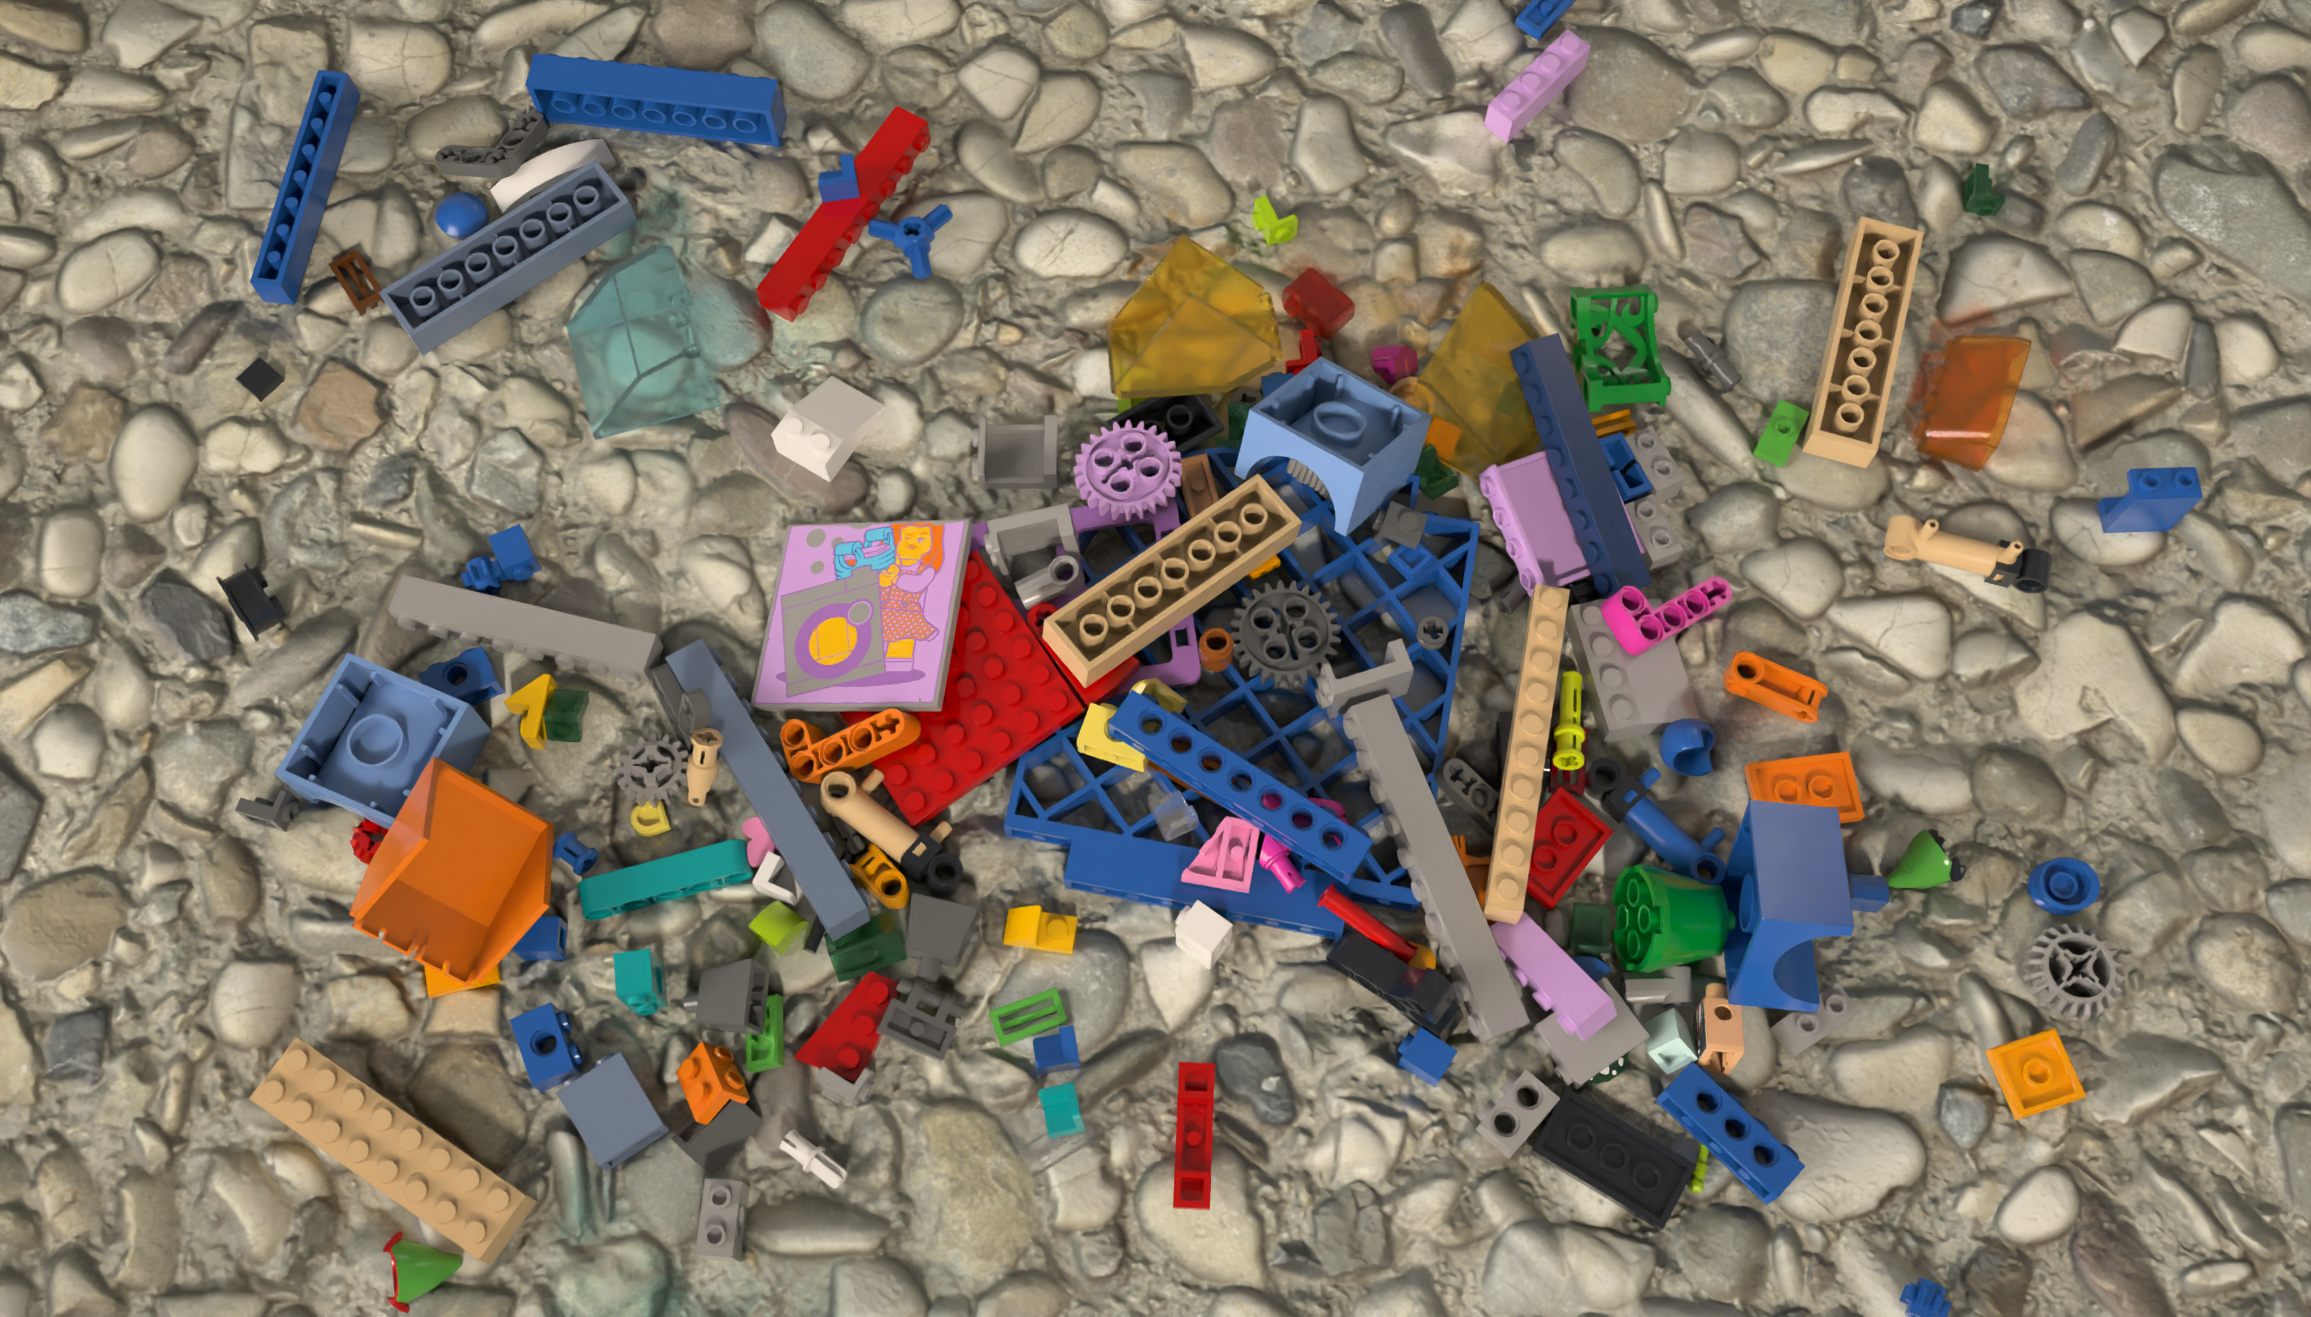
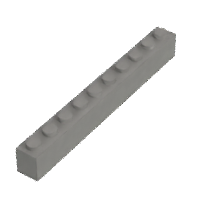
M1390 694L1351 706L1343 716L1345 734L1349 739L1353 740L1357 749L1356 758L1358 765L1368 775L1371 783V796L1377 804H1380L1384 813L1383 822L1385 829L1395 839L1398 847V860L1401 866L1408 870L1411 877L1412 893L1415 899L1422 903L1426 913V926L1438 941L1441 962L1451 972L1457 999L1464 1003L1468 1012L1467 1021L1472 1034L1476 1037L1478 1036L1482 1044L1526 1026L1530 1023Z

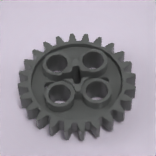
M1279 580L1275 590H1272L1268 583L1264 585L1263 594L1253 589V601L1242 598L1241 606L1243 609H1235L1234 617L1237 620L1231 621L1230 630L1235 633L1230 635L1233 638L1234 644H1237L1233 648V656H1242L1239 661L1240 668L1251 665L1249 677H1253L1257 673L1262 674L1261 684L1263 685L1269 678L1274 679L1275 688L1279 687L1281 680H1286L1288 688L1292 689L1295 679H1298L1303 686H1306L1307 675L1317 680L1320 674L1318 668L1321 669L1322 664L1328 663V660L1336 659L1337 651L1333 648L1340 647L1341 639L1336 636L1340 634L1341 626L1334 624L1337 621L1338 614L1328 613L1331 602L1319 603L1321 599L1320 591L1310 596L1308 595L1309 585H1306L1299 591L1297 590L1296 581H1292L1290 588L1285 589L1283 582ZM1273 609H1278L1281 615L1285 634L1291 635L1290 646L1298 660H1293L1290 655L1287 638L1284 633H1280V621ZM1290 610H1298L1303 614V616L1300 618H1291L1290 616H1288L1287 612ZM1264 620L1269 622L1271 627L1260 629L1255 623ZM1308 639L1313 641L1316 646L1304 648L1299 642ZM1277 650L1284 656L1280 659H1272L1267 653Z

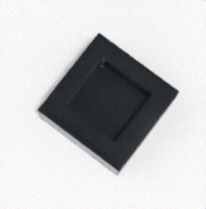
M260 357L235 378L242 387L260 402L285 381L277 371Z

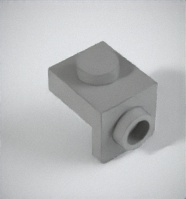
M824 1066L815 1078L820 1086L823 1087L820 1091L822 1095L837 1104L843 1099L856 1108L861 1101L866 1102L870 1098L876 1087V1083L873 1082L876 1076L867 1067H865L854 1085Z

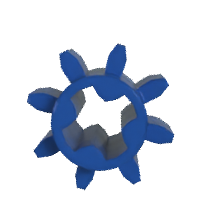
M480 556L470 560L466 565L468 572L461 574L465 588L492 596L501 590L500 582L507 580L498 560L491 561V558L487 556Z
M1919 1278L1917 1284H1906L1899 1299L1902 1303L1907 1304L1905 1315L1908 1317H1947L1952 1303L1944 1300L1947 1292L1946 1289L1924 1278Z

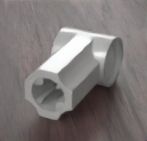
M1062 555L1055 558L1049 567L1029 575L1014 584L1028 611L1034 605L1048 602L1060 595L1076 594L1084 586L1085 577L1074 558ZM1067 570L1074 571L1070 579L1060 580L1063 572Z
M1674 966L1650 973L1622 972L1620 975V997L1626 1005L1662 1004V1007L1671 1009L1686 1008L1694 1005L1691 968Z

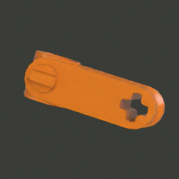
M1745 650L1734 654L1733 660L1724 671L1722 678L1723 685L1727 691L1806 723L1817 722L1819 718L1817 710L1821 699L1826 697L1828 693V688L1823 683ZM1737 669L1745 670L1750 678L1742 677Z

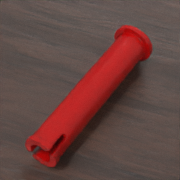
M1332 882L1325 889L1316 906L1321 907L1323 905L1379 947L1404 963L1408 964L1417 952L1418 946L1410 943L1335 888V883Z

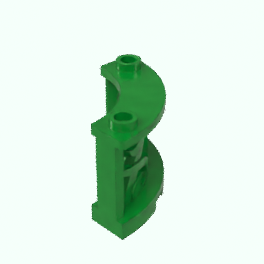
M1647 284L1586 289L1584 287H1570V328L1577 329L1574 334L1575 338L1578 339V346L1572 347L1575 373H1580V376H1582V384H1580L1579 389L1588 412L1601 411L1602 405L1656 402L1658 407L1666 405V396H1669L1671 393V380L1662 367L1656 342L1654 313L1658 310V297ZM1638 297V315L1633 316L1629 313L1631 302L1624 307L1620 316L1616 314L1618 298ZM1612 298L1609 309L1591 302L1593 299ZM1603 324H1605V331L1601 337H1596L1592 334V328H1597L1600 332ZM1638 327H1640V335H1639V333L1635 330V329H1637ZM1612 329L1623 336L1636 350L1633 360L1621 372L1611 360L1603 356L1594 355L1595 350L1600 349L1606 344ZM1602 367L1608 371L1606 374H1600L1598 368ZM1640 380H1646L1648 383H1642Z

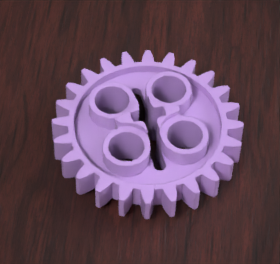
M1127 420L1125 428H1120L1117 422H1113V431L1109 432L1102 426L1100 427L1101 437L1090 434L1091 445L1081 444L1082 454H1076L1075 456L1077 465L1074 466L1076 487L1080 489L1081 499L1088 500L1090 509L1098 506L1101 516L1110 510L1112 520H1116L1120 513H1124L1126 521H1130L1132 513H1137L1138 517L1143 519V511L1147 509L1155 515V505L1158 503L1163 507H1167L1166 496L1175 498V487L1181 486L1180 475L1183 474L1180 452H1176L1175 441L1168 442L1166 432L1157 436V427L1155 425L1147 431L1144 428V421H1141L1137 428H1132L1130 420ZM1133 449H1139L1137 452H1129ZM1104 464H1111L1108 467H1100ZM1150 473H1155V474H1156L1155 476H1152V477H1147V476H1145V475L1150 474ZM1121 488L1127 489L1123 492H1117V490Z

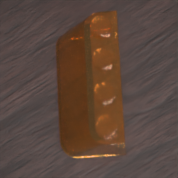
M1956 335L1953 340L1947 339L1940 357L1945 358L1944 364L1937 367L1932 379V383L1936 384L1935 391H1930L1923 406V410L1928 411L1926 418H1921L1914 437L1919 438L1915 450L1979 472L2002 439L2032 340L2020 336Z

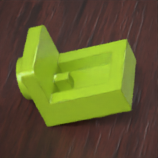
M1266 195L1254 199V213H1251V221L1255 230L1262 232L1268 246L1275 243L1288 242L1297 235L1298 218L1295 214L1278 220Z

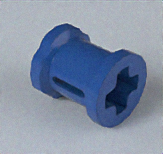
M573 831L565 832L553 845V857L556 859L561 858L573 867V872L578 876L588 872L598 859V850L586 847L577 840V835Z

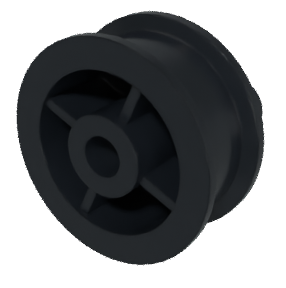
M244 562L242 563V570L225 579L218 576L216 580L227 595V600L240 621L244 622L257 642L259 641V634L277 624L281 627L286 626L281 618L287 614L275 595L270 598L266 595L263 589L268 587V584L258 567L255 566L250 569L247 563Z

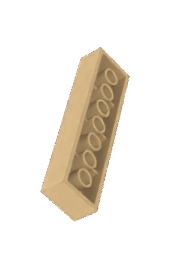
M1860 217L1848 244L1802 452L1865 469L1877 453L1924 232Z
M1257 474L1044 620L1042 638L1080 683L1087 688L1295 542L1302 521L1266 481Z
M297 1037L249 1097L251 1101L469 1254L487 1264L492 1265L537 1203L535 1199L325 1054Z

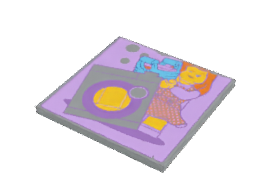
M970 519L788 525L750 702L751 708L755 712L884 711L891 708L900 711H942L974 527Z

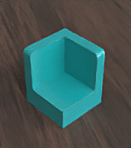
M1074 1082L1038 1090L1050 1139L1086 1131L1080 1098Z

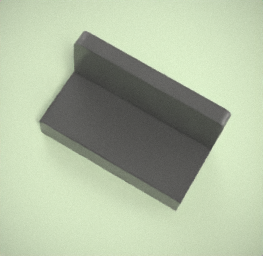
M729 1099L708 1125L696 1122L694 1116H692L671 1139L712 1176L761 1125L762 1120L746 1104Z

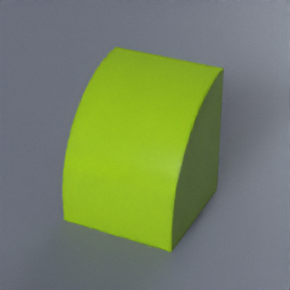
M775 901L758 914L749 925V928L755 936L782 955L807 925L808 921L783 902Z

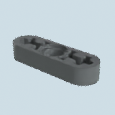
M1454 758L1441 763L1435 770V781L1438 787L1494 838L1500 795L1464 761ZM1452 769L1455 771L1454 779L1456 781L1452 782L1450 779L1452 775L1450 770ZM1473 790H1477L1482 794L1484 799L1482 808H1478L1473 804L1471 800Z

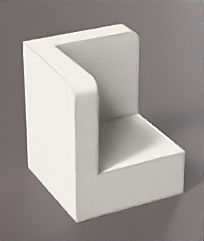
M768 851L752 883L758 892L796 908L803 891L782 858Z

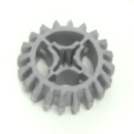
M2067 923L2060 924L2056 929L2049 927L2043 931V935L2039 934L2032 939L2033 945L2026 948L2025 954L2029 958L2024 960L2021 966L2031 972L2025 974L2023 980L2033 982L2034 985L2029 989L2028 994L2035 995L2038 993L2042 997L2038 1002V1006H2044L2049 1003L2051 1005V1015H2057L2063 1011L2065 1020H2071L2075 1016L2079 1020H2086L2090 1018V1014L2097 1017L2104 1013V1009H2109L2114 1005L2115 1001L2113 998L2121 995L2122 990L2117 985L2123 983L2125 977L2116 973V971L2123 968L2124 963L2113 960V956L2117 954L2118 949L2108 950L2105 947L2108 938L2095 939V929H2089L2084 933L2081 924H2075L2069 928ZM2059 946L2074 948L2080 951L2082 955H2075L2068 949L2063 950ZM2079 963V966L2075 969L2073 977L2066 980L2067 977L2071 974L2073 967ZM2093 966H2094V968H2095L2096 975H2095L2094 972H2093V969H2092ZM2049 967H2050V968L2052 969V971H2053L2054 980H2053V978H2052V976H2051ZM2070 988L2078 994L2083 993L2087 998L2076 997L2063 990Z

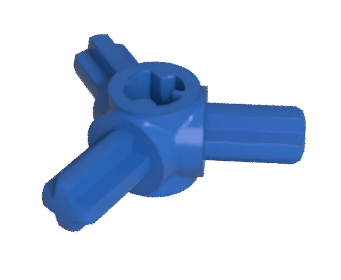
M940 204L924 218L919 216L908 217L900 220L899 224L874 218L870 221L868 234L872 237L894 242L895 247L902 249L904 256L910 259L913 276L916 279L925 280L932 274L928 253L931 250L930 242L935 239L934 233L953 218V214L947 205Z

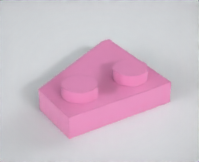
M1226 816L1217 827L1215 834L1200 849L1198 856L1191 865L1183 871L1181 882L1249 893L1260 830L1243 819Z

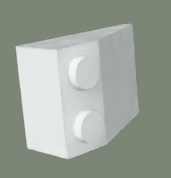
M831 376L793 406L772 432L771 436L777 452L831 482L883 413L885 405Z

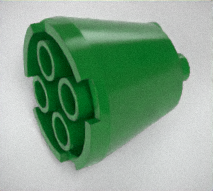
M1639 864L1625 867L1614 886L1611 904L1617 906V930L1611 931V938L1616 956L1624 969L1638 973H1650L1722 955L1728 932L1734 930L1736 920L1734 912L1728 910L1723 889L1720 885L1706 883L1651 865Z

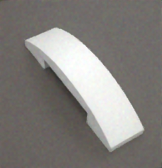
M604 139L576 142L553 149L522 164L513 175L501 179L490 191L504 216L530 200V196L548 189L595 159L605 171L617 166V163Z

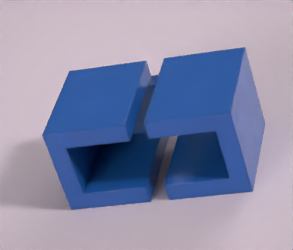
M1622 432L1598 439L1624 505L1643 498L1653 489L1639 463L1634 464L1623 476L1620 473L1635 458Z

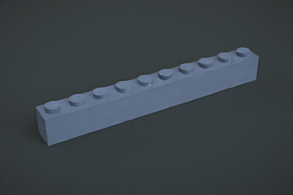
M701 638L665 657L683 693L699 687L705 692L711 707L709 728L719 731L723 736L722 746L718 748L719 754L832 941L870 921L867 908L871 906V902L862 887L855 889L851 882L854 875L845 859L838 861L833 852L837 850V847L827 831L823 834L820 832L816 825L820 823L817 813L811 804L804 806L800 799L804 794L794 777L788 780L783 771L787 769V766L778 751L772 753L767 744L771 740L762 724L755 726L751 718L755 716L746 698L739 700L735 692L739 689L732 675L729 672L724 675L719 666L723 665V662L714 647L708 649Z

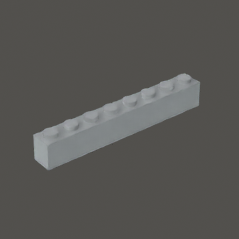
M403 574L388 608V612L397 621L396 624L406 630L416 631L417 628L428 630L430 634L439 638H448V635L459 637L464 643L473 646H479L480 643H484L503 653H511L512 650L518 651L532 660L542 661L543 658L555 660L558 665L570 669L575 668V665L587 668L593 674L606 676L607 673L618 675L620 679L633 684H638L639 680L651 683L649 669L657 667L663 650V645L657 634Z

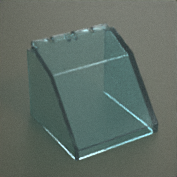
M654 244L610 268L566 325L591 432L595 440L721 406L701 353L697 351L698 345L693 327L684 326L680 328V326L691 322L687 306L694 305L672 246L658 247Z

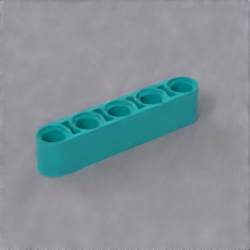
M733 839L593 876L580 881L577 886L584 919L599 920L738 883L751 878L753 871L748 861L746 841Z

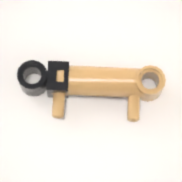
M1899 515L1889 519L1883 552L1890 558L1897 560L1916 558L1985 576L1984 582L2005 588H2008L2012 583L2014 588L2025 593H2042L2048 588L2053 557L2046 551L2034 548L2024 549L2023 543L2018 540L2012 542L2000 540L1997 544H1992L1938 530L1939 523L1935 519L1927 520L1924 525L1921 521L1911 516Z
M874 769L858 787L854 779L845 772L836 771L825 776L821 784L820 805L825 813L841 818L900 864L899 870L917 884L926 875L925 885L931 895L937 898H948L957 892L963 875L962 863L952 854H941L943 846L940 843L952 831V826L948 822L941 821L930 835L925 832L919 835L869 796L884 779V774L878 769ZM840 790L846 796L835 798L830 795V792ZM946 871L952 876V879L947 881L941 880L936 876V873Z

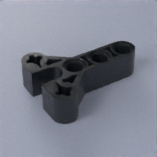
M1347 929L1326 956V960L1340 973L1392 1005L1414 1024L1418 1030L1422 1027L1443 1042L1448 1040L1464 1018L1461 1007L1453 1002L1457 997L1454 987L1442 974L1431 968L1424 970L1409 966L1353 930Z

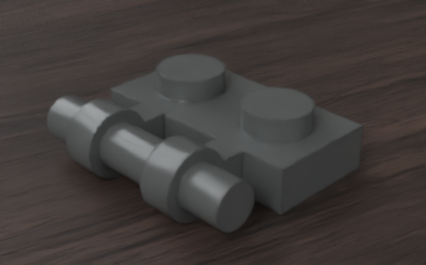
M901 977L896 990L908 995L905 1003L894 998L891 999L876 1033L941 1063L957 1030V1027L946 1023L945 1020L948 1014L961 1020L966 1007L955 1002V998L946 993L942 996L925 988L926 984L918 980L914 983ZM918 1001L936 1008L935 1016L933 1017L916 1009Z

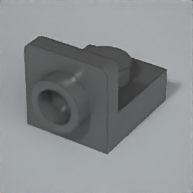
M281 789L275 803L260 797H256L254 801L240 798L235 811L248 822L286 832L289 824L297 817L299 799L289 790Z

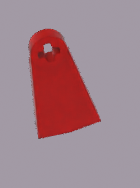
M1049 603L1034 605L1027 614V625L1087 711L1090 703L1100 705L1114 697L1139 670V661L1131 656L1085 688L1042 638L1044 624L1040 627L1037 626V617L1039 615L1042 617L1051 616L1059 609Z

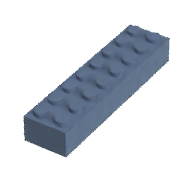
M595 159L378 293L424 356L638 221L630 201Z

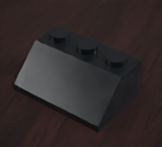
M1191 375L1106 421V429L1109 432L1113 431V422H1117L1120 428H1125L1127 420H1130L1132 428H1137L1138 424L1144 421V428L1147 431L1155 425L1157 427V436L1166 432L1168 442L1175 441L1176 452H1180V454L1225 429ZM1133 449L1129 452H1137L1139 449Z

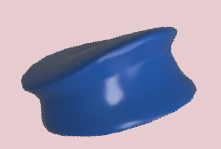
M2068 857L2056 858L2037 865L2031 872L2027 883L2028 893L2038 907L2051 914L2063 916L2076 914L2093 904L2100 891V882L2092 867L2085 862Z

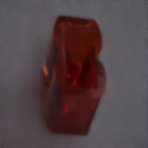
M1310 267L1288 285L1282 293L1283 308L1287 314L1293 318L1298 317L1305 321L1307 329H1313L1314 336H1321L1326 340L1332 338L1355 314V304L1341 290L1333 287L1319 272Z

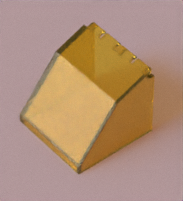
M1182 233L1106 327L1111 393L1121 399L1226 393L1275 367L1274 363L1283 358V350L1271 294L1268 292L1262 293L1264 291L1262 285Z
M1481 280L1417 380L1412 402L1413 406L1432 415L1421 452L1480 483L1478 475L1494 464L1498 467L1532 455L1537 447L1536 443H1539L1541 440L1509 354L1510 351L1522 344L1540 337L1497 288L1484 280Z

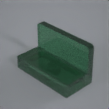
M891 911L870 917V921L835 941H832L828 933L824 934L828 954L839 983L907 959Z

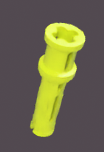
M1567 671L1563 673V676H1560L1559 725L1554 730L1557 750L1553 755V764L1563 770H1576L1584 764L1581 743L1585 740V731L1580 726L1583 678L1580 673L1575 671Z

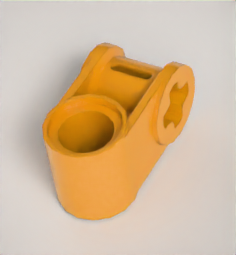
M871 843L868 846L869 851L854 865H848L853 872L854 878L885 907L893 910L901 909L910 901V887L904 875L876 845ZM890 885H901V889L897 894L891 896L885 894L886 889Z

